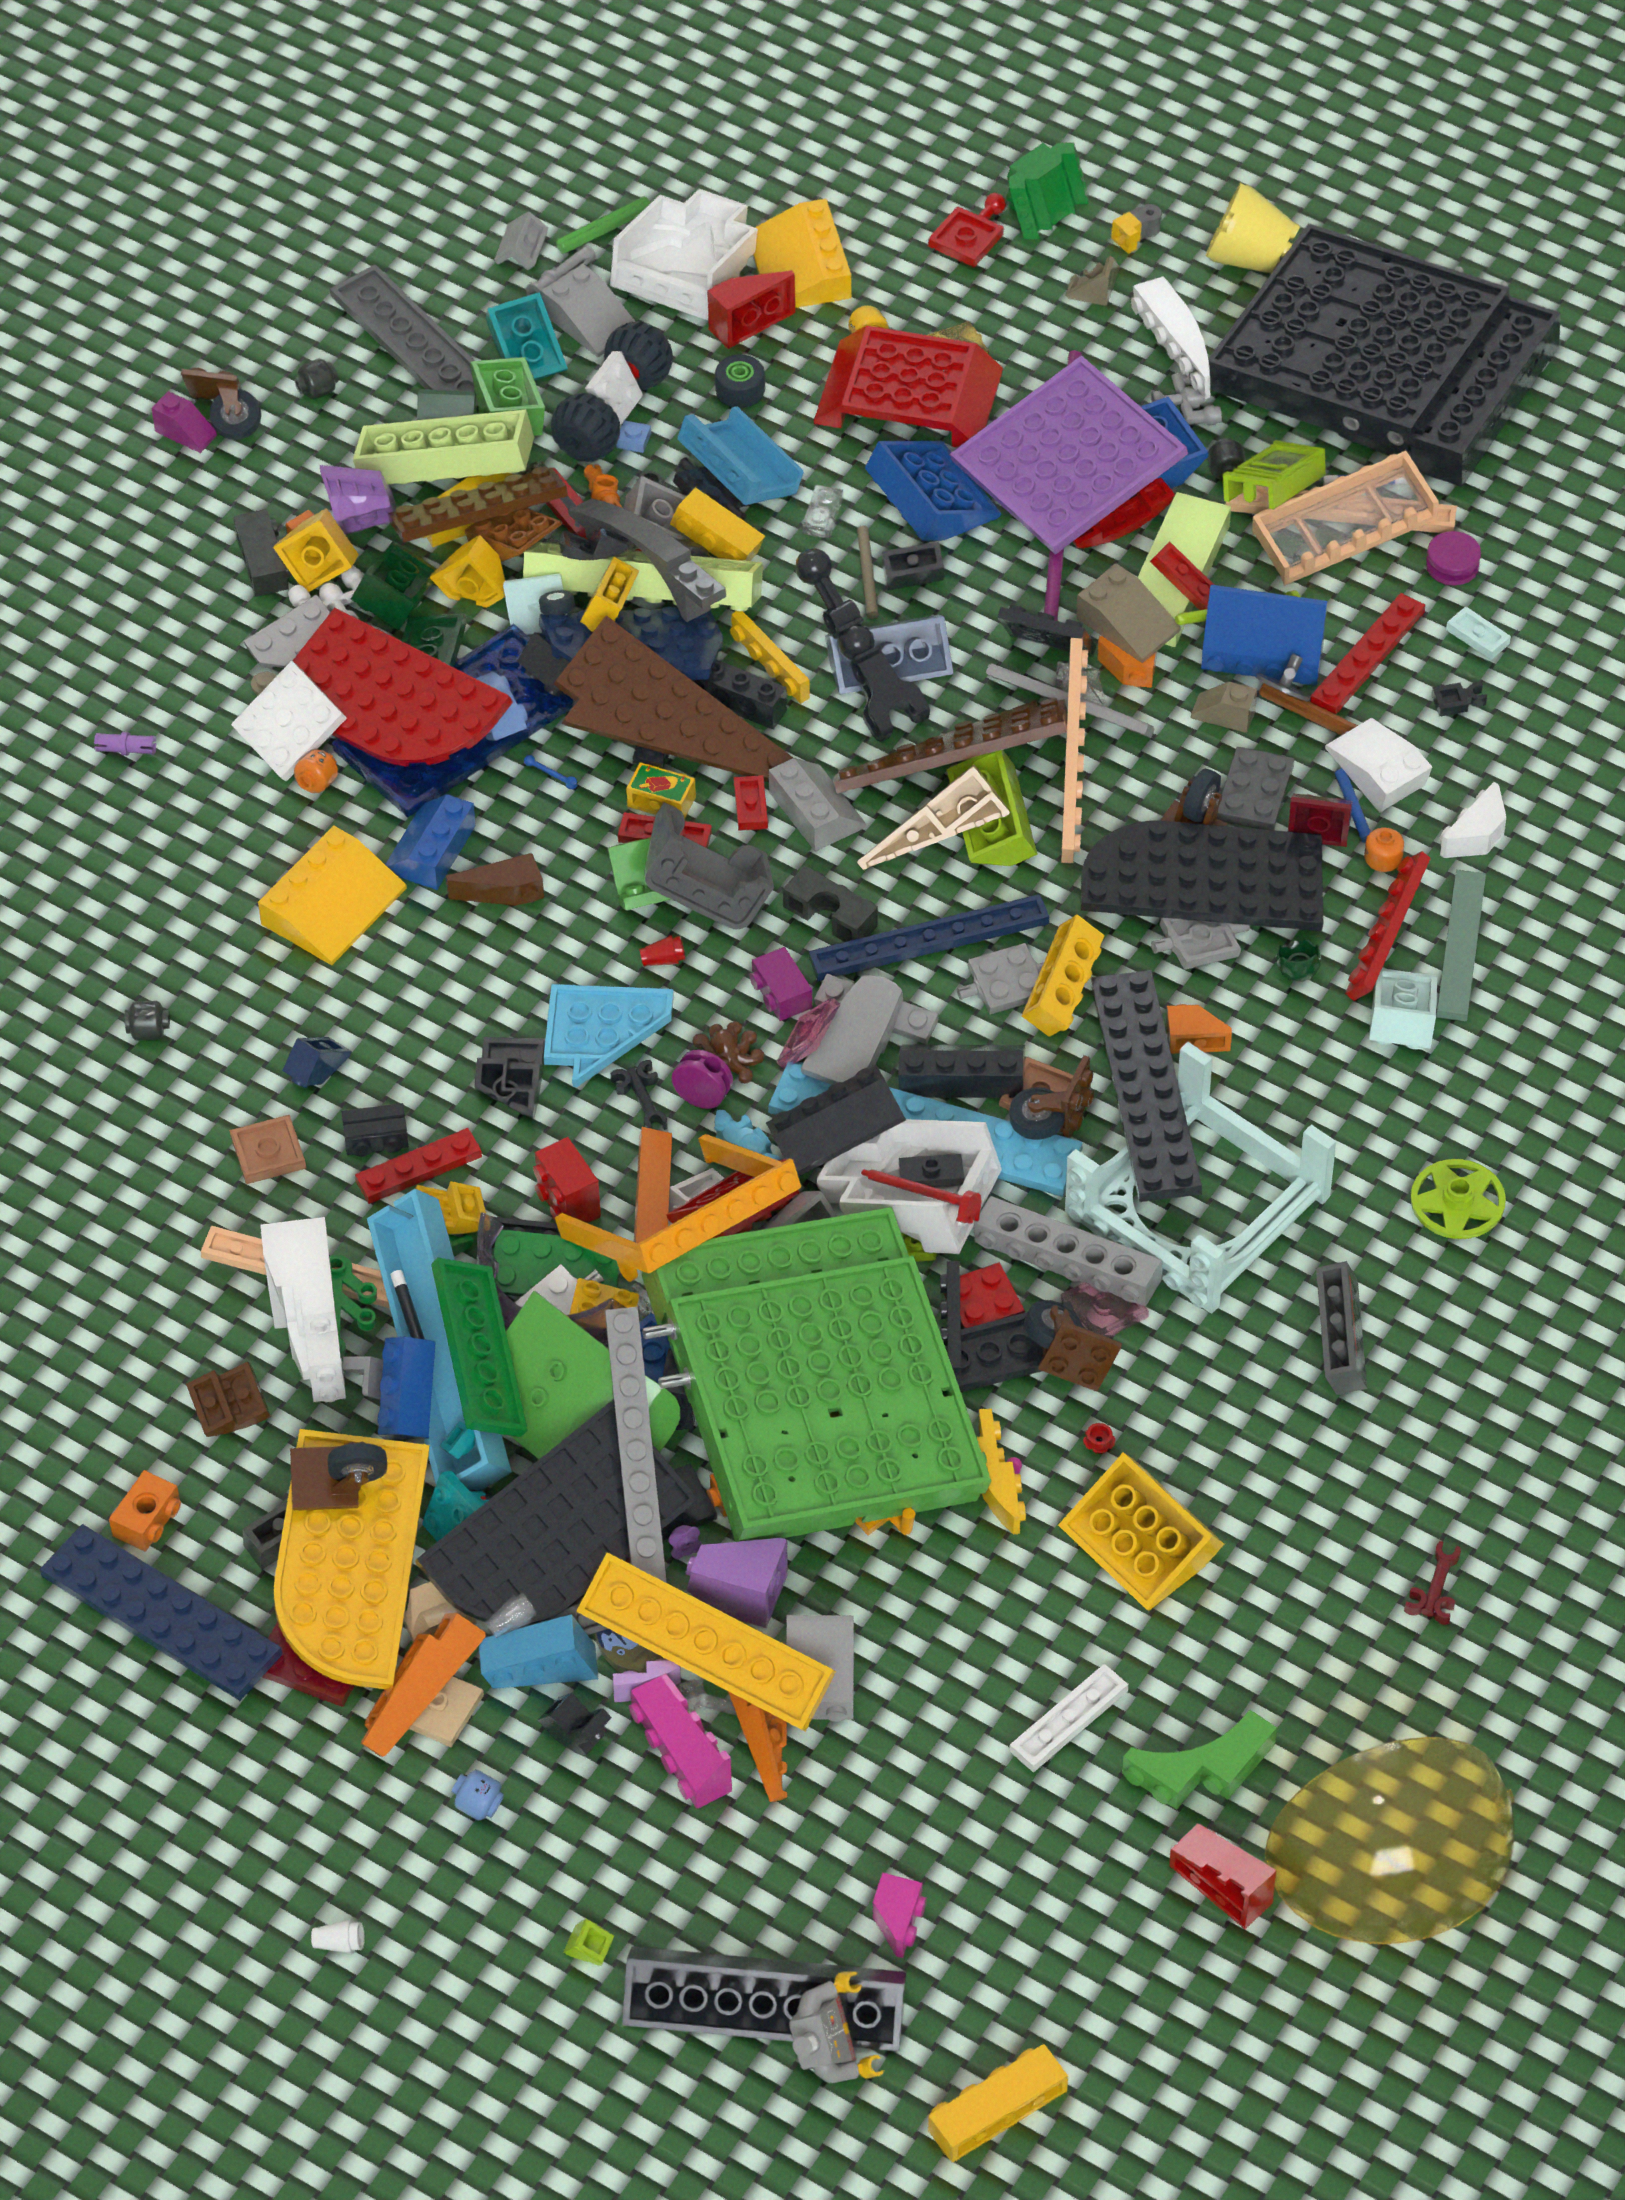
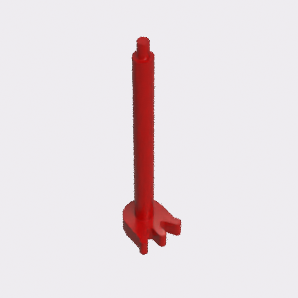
M863 1169L861 1172L869 1180L959 1206L956 1218L958 1222L972 1224L973 1220H980L982 1199L981 1195L977 1192L968 1190L962 1196L874 1169L870 1171Z

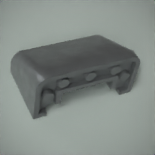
M664 802L654 819L644 869L647 886L653 891L729 928L736 930L747 927L774 889L767 853L750 845L737 848L729 859L680 835L685 825L684 816L680 810Z

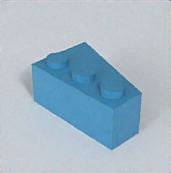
M572 1614L485 1637L479 1644L481 1674L493 1689L598 1679L596 1646Z

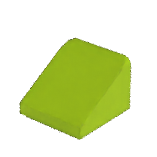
M584 1919L575 1925L563 1953L570 1957L601 1966L614 1935L590 1920Z

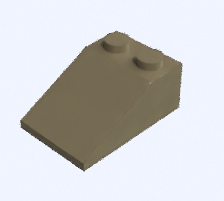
M1117 563L1077 595L1076 619L1141 663L1146 661L1181 631V626L1176 624L1175 619L1140 579Z

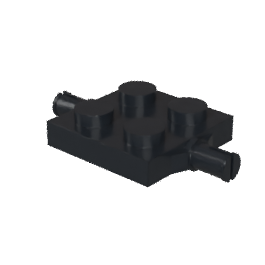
M687 457L679 461L678 466L684 471L675 473L673 483L686 496L696 487L740 519L745 520L746 514L739 508L749 505H744L705 466L697 467Z

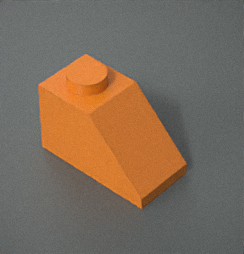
M1099 636L1098 660L1123 685L1152 688L1157 651L1141 663L1103 636Z
M1179 1004L1167 1006L1166 1031L1171 1054L1180 1053V1049L1187 1042L1203 1052L1231 1050L1232 1029L1199 1005Z

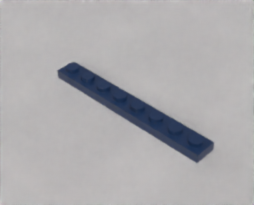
M1038 894L809 951V960L817 981H822L826 974L838 977L1049 924L1050 916L1041 895Z

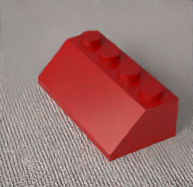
M736 1171L669 1212L666 1216L671 1223H675L755 1177ZM799 1189L713 1238L749 1231L753 1228V1222L768 1219L772 1216V1210H780L789 1204V1200L800 1193Z

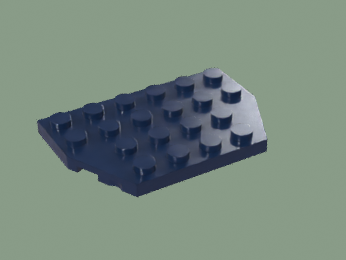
M675 607L649 610L637 608L635 610L620 611L614 621L691 680L709 679L718 652L721 651L723 645V635L711 610L687 622L682 618L679 609ZM585 610L578 613H567V615H539V627L545 635V639L550 643L551 654L555 658L560 659L562 656L571 662L593 633L585 624L580 622Z

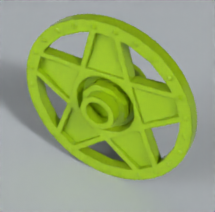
M1448 1159L1428 1166L1416 1177L1411 1190V1205L1417 1219L1430 1231L1452 1239H1469L1487 1233L1502 1218L1506 1204L1504 1188L1496 1175L1486 1167L1464 1159ZM1449 1168H1464L1475 1172L1465 1177H1459ZM1431 1175L1435 1189L1418 1195L1421 1184ZM1490 1183L1498 1195V1206L1483 1196ZM1424 1212L1442 1214L1444 1227L1431 1221ZM1469 1218L1488 1221L1477 1228L1464 1230Z

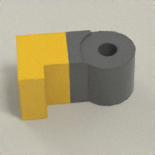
M1146 204L1112 221L1111 239L1128 254L1135 251L1138 241L1146 237L1156 236L1160 232L1161 209L1156 205Z

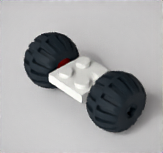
M634 321L623 324L615 329L605 344V362L585 387L587 393H577L568 396L554 410L551 419L552 437L555 443L558 444V447L571 458L574 457L578 461L594 462L612 452L620 436V426L643 396L641 390L657 386L668 376L673 362L672 348L665 335H662L661 331L657 328L654 329L652 325Z

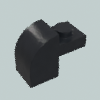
M573 1693L558 1697L541 1715L538 1721L562 1745L574 1753L587 1755L608 1732L604 1726L612 1717L604 1708L589 1712Z

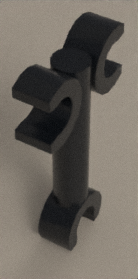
M644 1060L639 1063L637 1068L633 1067L627 1071L623 1069L613 1070L610 1073L611 1082L623 1081L616 1084L617 1095L626 1094L632 1086L645 1114L644 1127L652 1129L651 1124L658 1122L666 1130L667 1117L663 1112L656 1111L645 1085L651 1086L658 1082L657 1072L645 1073L652 1070V1061Z

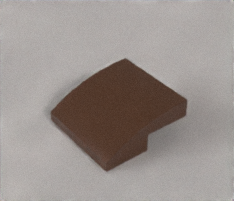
M248 1361L221 1375H218L213 1370L186 1384L206 1437L234 1432L271 1417L253 1367Z

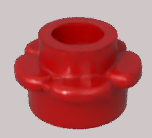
M1104 1423L1092 1424L1085 1432L1084 1445L1087 1449H1092L1094 1453H1106L1108 1448L1111 1449L1115 1445L1113 1432Z

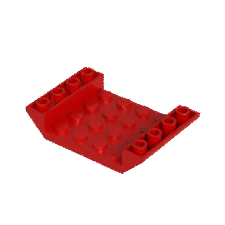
M866 325L839 341L814 418V424L842 428L845 415L852 414L952 431L951 447L958 448L987 426L1002 377L1003 367L976 343Z

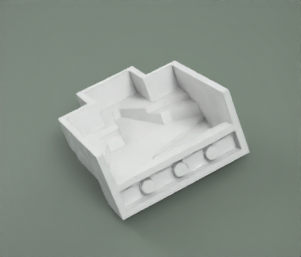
M698 189L685 203L659 195L614 238L610 286L708 320L707 290L730 278L739 277L740 271L747 265V260L755 253L757 228L746 225L748 205L702 189Z
M906 1119V1121L875 1136L873 1139L826 1162L822 1171L817 1176V1186L829 1203L839 1204L840 1210L844 1215L892 1207L900 1232L921 1241L924 1252L959 1254L975 1222L973 1220V1223L969 1224L956 1221L959 1206L869 1180L861 1172L863 1169L869 1171L874 1169L900 1177L899 1158L961 1154L964 1171L963 1184L935 1188L962 1196L968 1190L979 1193L982 1199L981 1212L1002 1168L986 1122Z
M325 1217L261 1224L263 1256L275 1329L287 1328L292 1359L295 1361L303 1380L310 1379L313 1401L333 1402L337 1399H346Z

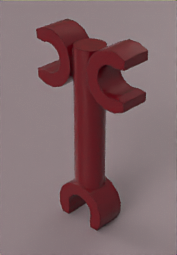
M1440 1541L1435 1549L1437 1565L1427 1595L1420 1588H1411L1409 1598L1417 1600L1418 1603L1414 1604L1406 1601L1404 1612L1412 1616L1421 1613L1425 1616H1433L1438 1623L1449 1625L1451 1614L1444 1613L1441 1609L1454 1611L1455 1600L1451 1597L1440 1598L1449 1568L1458 1563L1461 1550L1459 1546H1456L1453 1554L1446 1555L1442 1552L1444 1542Z

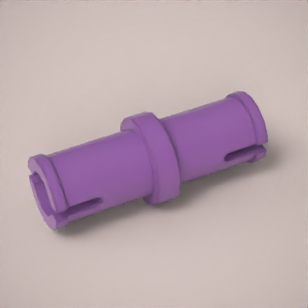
M122 732L121 735L96 733L94 744H98V746H95L96 752H120L121 755L128 756L130 753L154 755L157 743H153L156 742L155 735H130L129 732Z

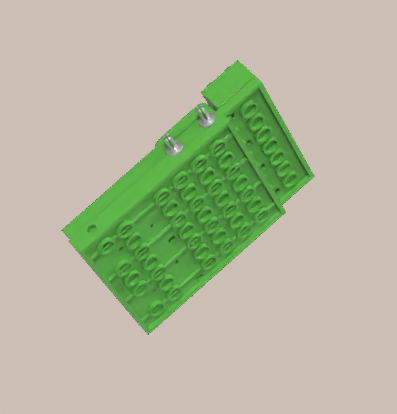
M892 1207L711 1238L649 1274L642 1271L643 1282L658 1325L643 1328V1337L650 1339L667 1336L679 1374L660 1377L658 1379L659 1387L663 1389L683 1385L686 1396L695 1414L735 1542L788 1538L850 1526L854 1524L858 1517H863L862 1523L902 1516L905 1508H912L917 1513L977 1501L980 1494L987 1492L991 1483L986 1466L987 1458L985 1453L981 1452L914 1256L908 1255ZM839 1411V1417H830L829 1413ZM720 1433H725L726 1438H721Z

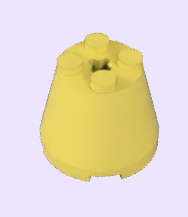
M1240 183L1226 208V212L1215 231L1205 256L1216 263L1271 274L1280 263V257L1283 258L1291 248L1292 243L1288 242V240H1294L1300 225L1294 223L1253 187Z

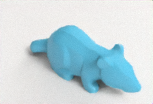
M717 1110L714 1121V1130L717 1133L716 1138L770 1158L781 1160L779 1156L772 1153L771 1141L759 1127L753 1130L752 1122L746 1114L741 1116V1121L736 1122L725 1110Z

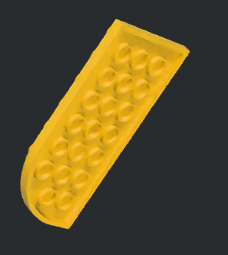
M299 1429L296 1448L334 1447L346 1445L350 1442H365L385 1450L388 1466L385 1475L361 1486L358 1493L359 1508L292 1511V1487L290 1483L274 1581V1607L280 1629L293 1651L305 1663L321 1674L346 1684L388 1689L394 1685L430 1445Z

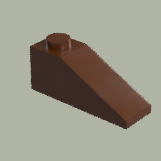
M532 853L446 876L447 895L449 899L517 906L544 898L543 878Z

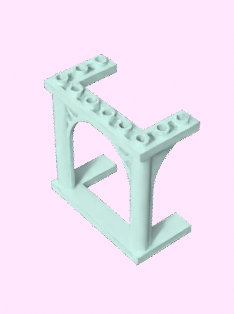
M1187 1042L1180 1049L1178 1086L1188 1126L1195 1119L1199 1120L1289 1181L1291 1185L1241 1234L1232 1240L1220 1245H1214L1199 1234L1191 1242V1247H1184L1167 1242L1156 1236L1138 1217L1133 1204L1135 1180L1127 1145L1102 1165H1098L1075 1149L1067 1156L1065 1212L1073 1221L1080 1222L1089 1228L1094 1235L1161 1259L1162 1280L1165 1281L1167 1286L1172 1290H1178L1188 1297L1195 1306L1204 1308L1212 1314L1220 1306L1221 1293L1315 1200L1323 1204L1330 1197L1336 1141L1313 1125H1310L1303 1132L1301 1157L1210 1096L1212 1057ZM1120 1189L1125 1192L1124 1196L1117 1195ZM1112 1204H1120L1126 1207L1127 1210L1122 1214L1115 1215L1106 1207ZM1125 1221L1131 1222V1223L1133 1224V1226H1131L1130 1224H1128V1223L1125 1222ZM1173 1254L1179 1255L1181 1257V1260Z

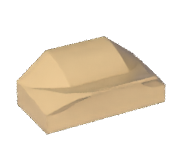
M431 1581L409 1590L408 1608L404 1614L403 1623L412 1641L415 1640L418 1634H431L433 1636L446 1613H458L474 1625L477 1624L475 1618L464 1614L452 1606Z

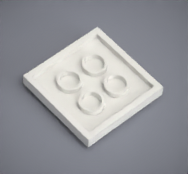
M291 661L231 725L280 778L287 782L294 774L296 763L310 751L317 750L347 717L301 668Z

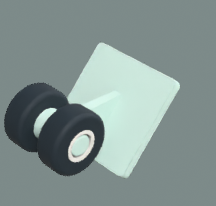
M560 574L508 580L503 583L513 636L534 634V632L542 633L539 627L540 614L548 616L549 614L567 615L575 607L573 594L563 590Z

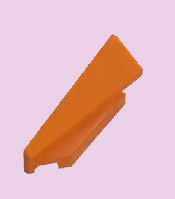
M446 1613L433 1636L431 1634H418L396 1669L394 1685L383 1690L367 1716L365 1727L369 1730L361 1740V1744L377 1755L385 1757L484 1640L486 1633L460 1614Z

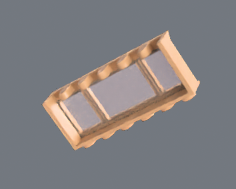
M1407 451L1399 454L1389 455L1383 461L1376 464L1366 465L1348 476L1338 477L1332 483L1325 486L1315 487L1297 498H1290L1275 509L1260 511L1257 515L1253 516L1252 533L1256 535L1271 559L1285 586L1437 520L1439 501Z

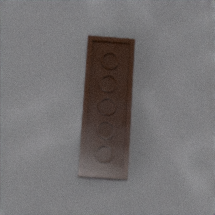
M538 467L532 470V473L507 476L504 481L496 483L485 482L478 485L477 488L468 491L456 490L450 496L440 499L437 497L428 498L422 504L415 506L403 505L396 508L395 511L388 513L390 524L401 540L408 542L567 497L568 492L565 483L552 467Z

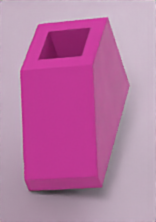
M882 1873L873 1900V1919L897 1957L903 1958L906 1947H912L914 1944L917 1927L913 1925L916 1916L922 1918L927 1897L922 1896L921 1882Z

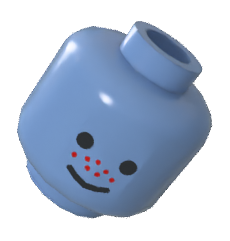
M473 1770L467 1777L461 1774L451 1791L456 1794L455 1807L476 1820H483L486 1816L492 1818L504 1797V1794L501 1793V1783L480 1770Z

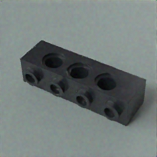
M719 660L715 661L709 679L692 680L738 716L774 730L787 711V687Z

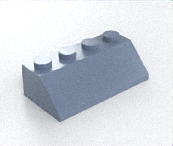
M934 615L867 627L873 633L874 647H880V650L886 656L899 679L912 682L954 674L944 616ZM832 634L825 635L829 663L838 693L846 694L862 691L849 666L852 660L845 658L839 650V638L834 639Z

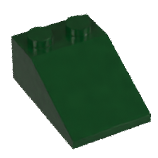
M393 540L364 574L351 600L356 602L362 610L371 612L382 619L383 623L387 626L400 630L433 586L434 582L430 579V576L437 568Z

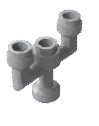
M1175 373L1171 375L1176 394L1163 396V393L1160 391L1151 392V402L1169 396L1175 406L1181 405L1183 417L1189 425L1205 423L1211 426L1222 422L1220 406L1210 405L1206 406L1203 410L1193 411V409H1198L1200 405L1205 404V398L1193 386L1186 387V385H1192L1191 380L1186 374Z

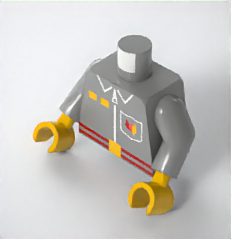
M840 1972L835 1978V1983L829 1981L805 1992L802 1995L798 2013L790 2020V2029L794 2040L793 2050L798 2055L801 2068L803 2070L813 2069L817 2076L828 2083L857 2079L859 2074L869 2079L884 2073V2070L875 2072L871 2067L873 2060L881 2059L879 2055L862 2058L858 2064L855 2062L857 2059L838 1992L856 1993L861 1990L862 1985L855 1984L849 1986L850 1977L858 1974L857 1972Z

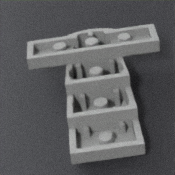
M826 974L814 998L815 1004L830 1010L838 1005L840 1007L818 1049L806 1057L801 1067V1072L806 1076L831 1085L844 1082L855 1076L861 1069L876 1065L880 1053L884 1054L892 1032L927 1044L939 1021V1015L904 1002L902 989L896 983L886 978L874 975L862 976L854 984Z

